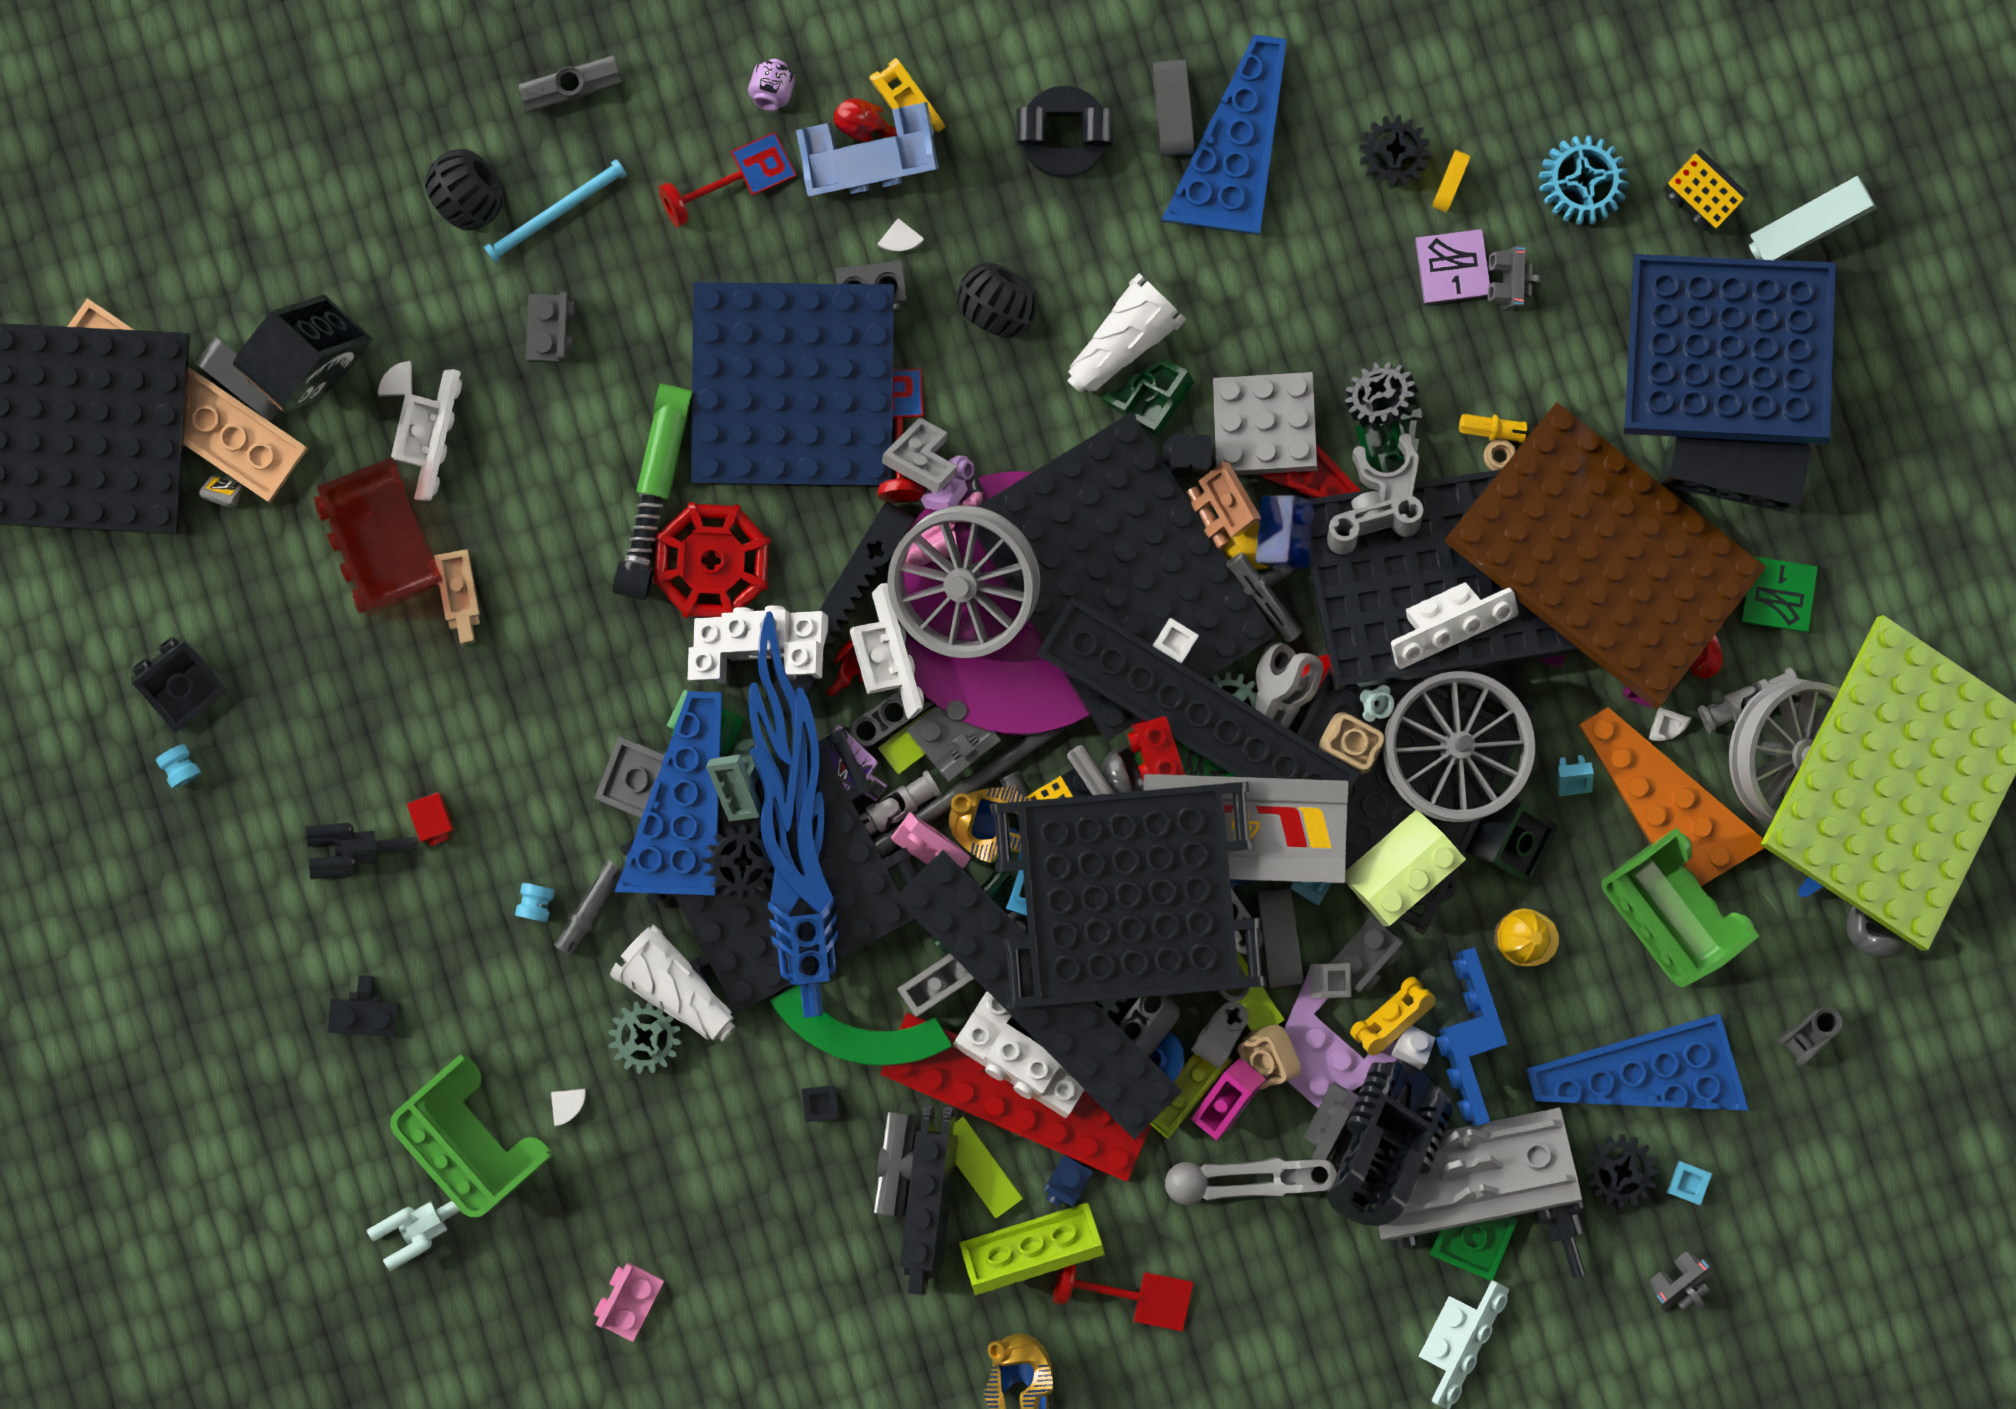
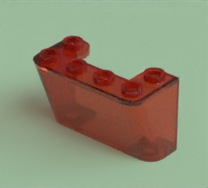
M393 457L317 486L318 496L313 497L314 505L321 522L327 520L332 532L328 533L327 537L333 552L340 551L344 563L340 564L339 567L345 582H353L355 589L351 590V596L359 614L365 612L368 618L443 584V579L432 552L426 546L406 497L405 486Z

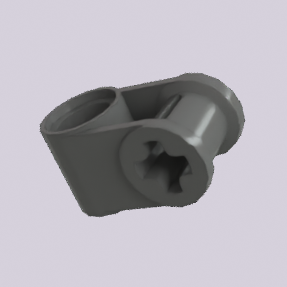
M1236 1001L1225 1003L1202 1030L1194 1042L1191 1051L1220 1069L1232 1052L1236 1040L1248 1022L1246 1008ZM1227 1015L1233 1018L1231 1021L1232 1025L1226 1022L1228 1020Z
M1817 1007L1801 1021L1786 1030L1777 1039V1042L1780 1045L1784 1044L1797 1059L1795 1063L1801 1066L1838 1034L1842 1027V1017L1833 1008ZM1826 1012L1831 1015L1833 1024L1828 1031L1823 1032L1817 1026V1018L1820 1014Z

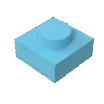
M1678 1161L1667 1193L1701 1205L1712 1173Z

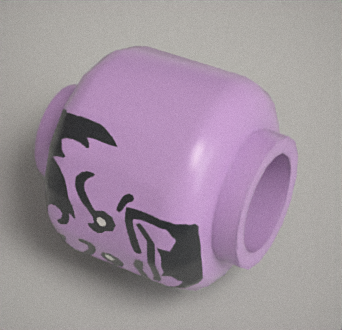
M770 59L756 65L749 83L748 93L757 107L768 111H775L787 105L795 84V76L787 68L788 66L785 62L778 59Z

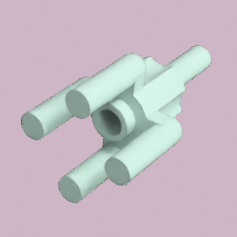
M430 1201L416 1210L411 1207L402 1209L367 1229V1233L374 1242L399 1228L401 1235L408 1245L383 1259L388 1270L392 1271L428 1250L432 1245L431 1240L447 1231L444 1220L461 1210L453 1201L438 1209Z

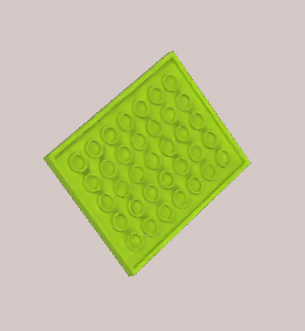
M1878 616L1760 845L1921 951L1928 950L2016 775V704L1886 616Z

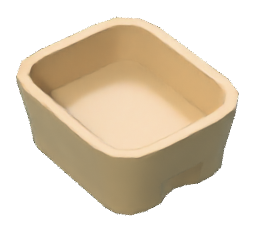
M1340 712L1335 714L1329 722L1320 740L1319 748L1362 775L1368 773L1376 762L1383 748L1384 735L1378 728L1349 713Z
M1270 1025L1248 1033L1238 1047L1240 1058L1266 1078L1260 1089L1293 1080L1301 1072L1300 1062L1285 1029L1279 1025Z

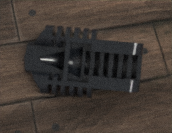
M1397 1059L1395 1062H1375L1369 1067L1367 1077L1363 1082V1087L1359 1092V1097L1347 1122V1129L1353 1134L1336 1179L1327 1192V1201L1331 1207L1340 1215L1353 1222L1369 1226H1380L1395 1220L1406 1207L1418 1174H1426L1432 1167V1162L1436 1157V1152L1443 1139L1447 1123L1453 1113V1108L1447 1094L1440 1087L1434 1085L1431 1078L1420 1069L1401 1059Z

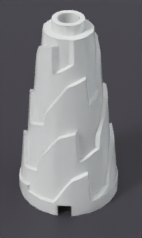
M1140 273L1129 282L1130 286L1117 301L1112 312L1104 320L1092 340L1070 365L1071 369L1068 372L1072 376L1067 381L1081 394L1085 390L1089 393L1093 390L1097 391L1123 367H1126L1142 355L1148 348L1160 342L1174 329L1177 330L1187 320L1182 314L1174 320L1172 317L1178 312L1177 309L1148 281L1141 287L1140 284L1145 278Z
M652 925L651 929L648 927L621 955L626 962L623 967L615 963L610 976L616 982L626 985L659 1009L661 1008L670 1016L687 1024L707 1040L711 1038L714 1041L719 1038L721 1041H724L735 1028V1025L731 1023L734 1019L730 1015L732 1012L711 992L708 985L692 969V966L685 957L662 934L663 931L656 925Z

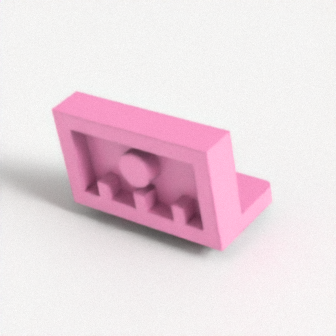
M909 812L892 835V840L903 849L907 847L909 853L927 865L942 850L961 868H964L971 859L961 846L911 812Z
M627 1263L624 1269L618 1266L609 1283L614 1286L609 1299L602 1297L594 1312V1315L599 1317L595 1325L601 1328L604 1327L634 1342L664 1280L631 1263Z

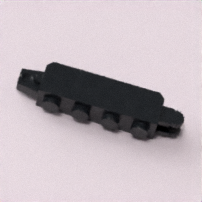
M927 1104L922 1114L921 1130L916 1131L900 1259V1267H904V1275H910L908 1293L925 1295L927 1293L929 1278L935 1279L936 1271L941 1270L944 1262L958 1147V1137L953 1135L955 1109L945 1108L942 1116L941 1133L933 1132L935 1108L934 1105Z

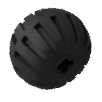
M469 149L451 150L440 155L427 172L425 188L431 203L438 210V213L456 228L461 230L479 229L490 224L501 211L505 200L503 185L487 161H484L477 153Z
M983 262L971 268L960 281L957 291V306L962 315L977 327L1001 338H1014L1023 333L1034 321L1038 310V295L1034 287L1018 274L998 264Z

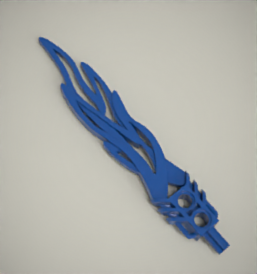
M768 611L763 618L760 628L758 669L771 706L774 731L768 719L758 685L755 682L749 688V714L756 747L751 748L750 754L764 791L761 834L767 855L775 869L770 903L768 902V910L774 915L775 922L769 919L770 927L776 932V938L773 936L771 938L772 944L778 949L781 976L786 980H790L791 985L800 984L803 1017L823 1016L820 982L830 981L829 975L836 971L834 943L838 938V929L834 931L832 929L837 920L836 912L831 915L830 911L835 903L834 895L831 894L818 861L824 830L823 795L821 792H816L819 772V746L809 700L803 688H796L794 692L787 678L780 656L774 617L772 612ZM767 643L775 675L791 712L792 736L790 752L786 741L782 708L769 677L766 661ZM758 716L776 756L789 766L786 787L764 741ZM806 738H807V742H808V751H809L808 776H807V745H806ZM773 810L778 828V844L774 834ZM793 810L795 813L796 848L802 874H800L794 864L786 838V832L791 827ZM816 815V824L813 836L812 819ZM799 898L816 912L815 914L788 916ZM804 922L811 927L812 931L810 938L805 942L800 940L797 934L799 925ZM827 953L829 954V963H830V968H829V969H828ZM785 956L787 957L789 973H787ZM807 956L811 957L815 962V969L810 975L804 974L801 969V962Z

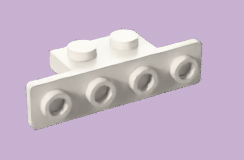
M444 370L437 401L405 394L391 459L421 467L414 497L415 500L431 501L432 496L437 493L439 488L438 469L446 457L447 445L444 444L446 434L452 428L454 422V412H452L454 399L458 398L462 387V382L459 380L460 371Z
M1465 582L1406 609L1407 618L1416 630L1391 642L1395 664L1399 669H1403L1516 617L1518 609L1514 591L1511 588H1506L1480 600Z
M883 583L872 592L880 622L853 627L850 630V635L867 694L899 688L907 718H915L923 709L924 696L921 688L916 686L914 679L915 664L911 655L907 654L904 644L906 641L905 629L901 623H898L890 601L888 584Z

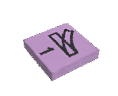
M1482 229L1417 237L1415 239L1424 305L1488 297L1490 281Z

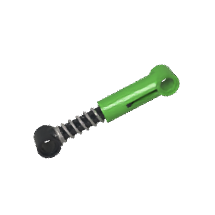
M663 383L659 385L654 405L653 422L636 493L641 497V503L636 505L639 511L638 515L634 516L636 524L631 528L634 533L633 537L629 539L631 543L630 549L626 550V559L619 561L613 584L614 594L646 600L648 597L653 575V568L649 567L651 562L648 557L649 553L653 552L650 548L652 541H655V538H653L654 531L658 529L656 522L657 519L661 518L658 515L660 507H663L661 500H669L684 428L692 406V390Z

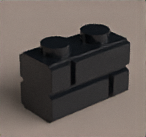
M1174 434L1170 442H1164V447L1162 448L1163 462H1165L1173 476L1185 477L1189 473L1190 477H1204L1208 474L1211 467L1212 438L1210 435L1194 434L1193 438H1191L1190 434Z

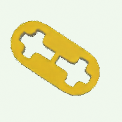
M1455 149L1433 201V208L1445 213L1448 212L1469 162L1470 155Z

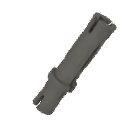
M1240 552L1232 557L1226 566L1230 568L1245 589L1243 591L1247 595H1251L1286 643L1297 638L1302 633L1303 628L1298 625L1283 603L1267 585L1265 575L1257 572L1246 558L1244 552Z
M606 860L575 913H570L568 916L570 921L556 943H554L555 947L571 957L573 956L574 951L586 932H591L594 927L591 924L620 879L623 872L622 868Z

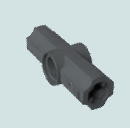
M612 55L577 67H563L557 73L525 82L518 86L528 114L564 102H577L586 95L622 85V81L614 56ZM568 78H576L579 81L578 87L573 91L562 89L563 82Z
M888 1112L884 1131L883 1147H880L876 1177H879L874 1213L903 1216L907 1181L910 1182L914 1151H912L916 1123L915 1115Z

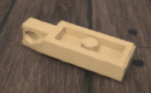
M466 549L434 555L445 619L449 623L450 630L458 629L460 644L475 643L472 625L480 624V612L469 551Z

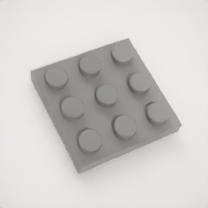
M1313 372L1213 378L1216 467L1222 462H1229L1236 475L1317 471Z

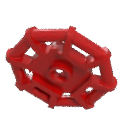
M694 501L687 503L688 507L660 532L656 531L653 537L656 539L654 577L651 578L653 585H657L680 610L681 616L686 619L689 617H722V613H733L735 608H745L763 590L767 591L769 587L767 576L769 545L772 544L770 537H766L741 510L742 506L736 503L734 506L695 504ZM701 518L725 519L723 527L703 526ZM692 521L696 527L692 534L682 542L675 539L674 536ZM735 523L751 539L750 542L742 545L733 536L730 530ZM669 547L678 549L677 569L668 570ZM755 551L754 575L745 572V553ZM709 552H715L716 558L721 559V563L715 565L714 570H708V566L702 564V558L708 557ZM681 577L692 589L688 599L671 582L672 580ZM741 579L750 584L735 599L730 601L727 592L734 588ZM700 594L720 595L722 605L697 604Z

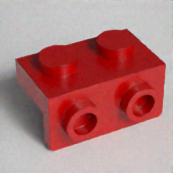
M1165 716L1149 721H1140L1131 725L1132 732L1128 733L1127 736L1133 753L1139 751L1143 764L1138 766V770L1143 784L1144 774L1185 775L1168 720Z

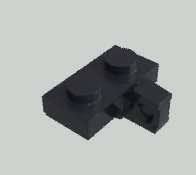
M358 975L357 992H350L349 1000L330 999L328 1033L396 1037L399 1004L380 1002L381 994H373L374 976Z

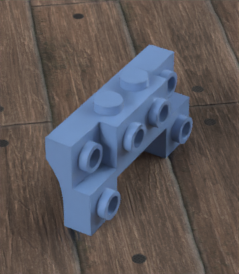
M924 102L892 109L897 136L837 148L832 122L796 130L807 195L813 196L849 188L850 194L870 190L869 183L881 181L882 187L902 183L901 177L938 169L939 164L932 137L934 131L928 103Z

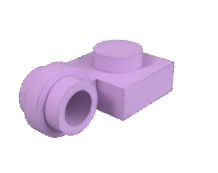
M960 455L951 458L949 462L957 466L956 476L938 494L927 489L921 498L926 509L940 510L957 506L968 491L965 481L973 476L974 464L966 456Z

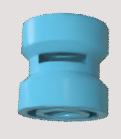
M186 744L178 745L156 758L160 769L165 770L168 775L167 782L171 789L179 788L201 775L197 764L192 763L189 758L190 752Z
M522 883L520 890L522 901L516 907L515 916L548 923L550 912L547 907L548 903L553 900L555 890Z

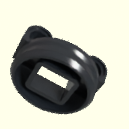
M1072 86L1049 88L1036 95L1026 107L1016 110V146H1021L1030 163L1047 175L1060 178L1081 175L1099 162L1107 146H1113V110L1103 108L1096 98L1082 89ZM1046 116H1081L1082 148H1047Z

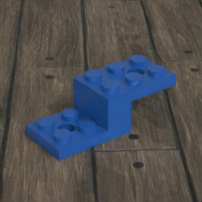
M1473 947L1455 953L1457 960L1452 961L1458 980L1464 979L1468 992L1463 993L1469 1012H1475L1476 1017L1438 1029L1440 1036L1435 1039L1441 1056L1448 1057L1451 1068L1447 1069L1446 1073L1452 1089L1456 1088L1459 1091L1461 1101L1457 1102V1106L1462 1120L1469 1121V1124L1472 1126H1479L1490 1122L1469 1056L1506 1045L1507 1041L1476 948Z

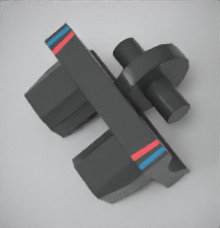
M1515 246L1507 251H1496L1489 255V269L1494 272H1503V283L1493 282L1489 285L1488 302L1502 305V311H1513L1516 307L1524 306V297H1532V286L1542 284V276L1533 274V264L1525 263L1526 247Z
M1686 1251L1674 1261L1675 1266L1683 1276L1673 1283L1663 1270L1649 1280L1657 1295L1658 1305L1664 1312L1675 1303L1678 1304L1683 1312L1691 1305H1694L1699 1311L1706 1307L1701 1298L1710 1290L1704 1283L1700 1284L1712 1275L1709 1270L1710 1266L1704 1259L1700 1262L1689 1251Z

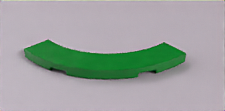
M800 984L792 986L769 1000L780 1017L800 1037L816 1048L852 1063L869 1066L902 1065L923 1061L953 1047L936 1017L922 1024L902 1030L869 1031L846 1025L832 1018L824 1011L823 1016L804 1018Z

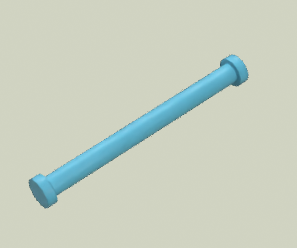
M618 160L612 161L611 167L494 245H486L484 248L493 262L497 263L500 261L499 257L618 177L621 179L626 177L627 174Z

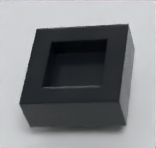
M835 1085L802 1089L805 1122L839 1119Z

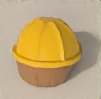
M1522 908L1513 910L1498 922L1494 940L1499 952L1512 964L1536 966L1548 962L1555 955L1559 945V934L1555 924L1546 916L1537 911Z

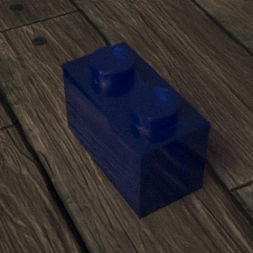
M1294 495L1262 496L1255 563L1273 568H1308L1311 550V528L1314 518V501Z

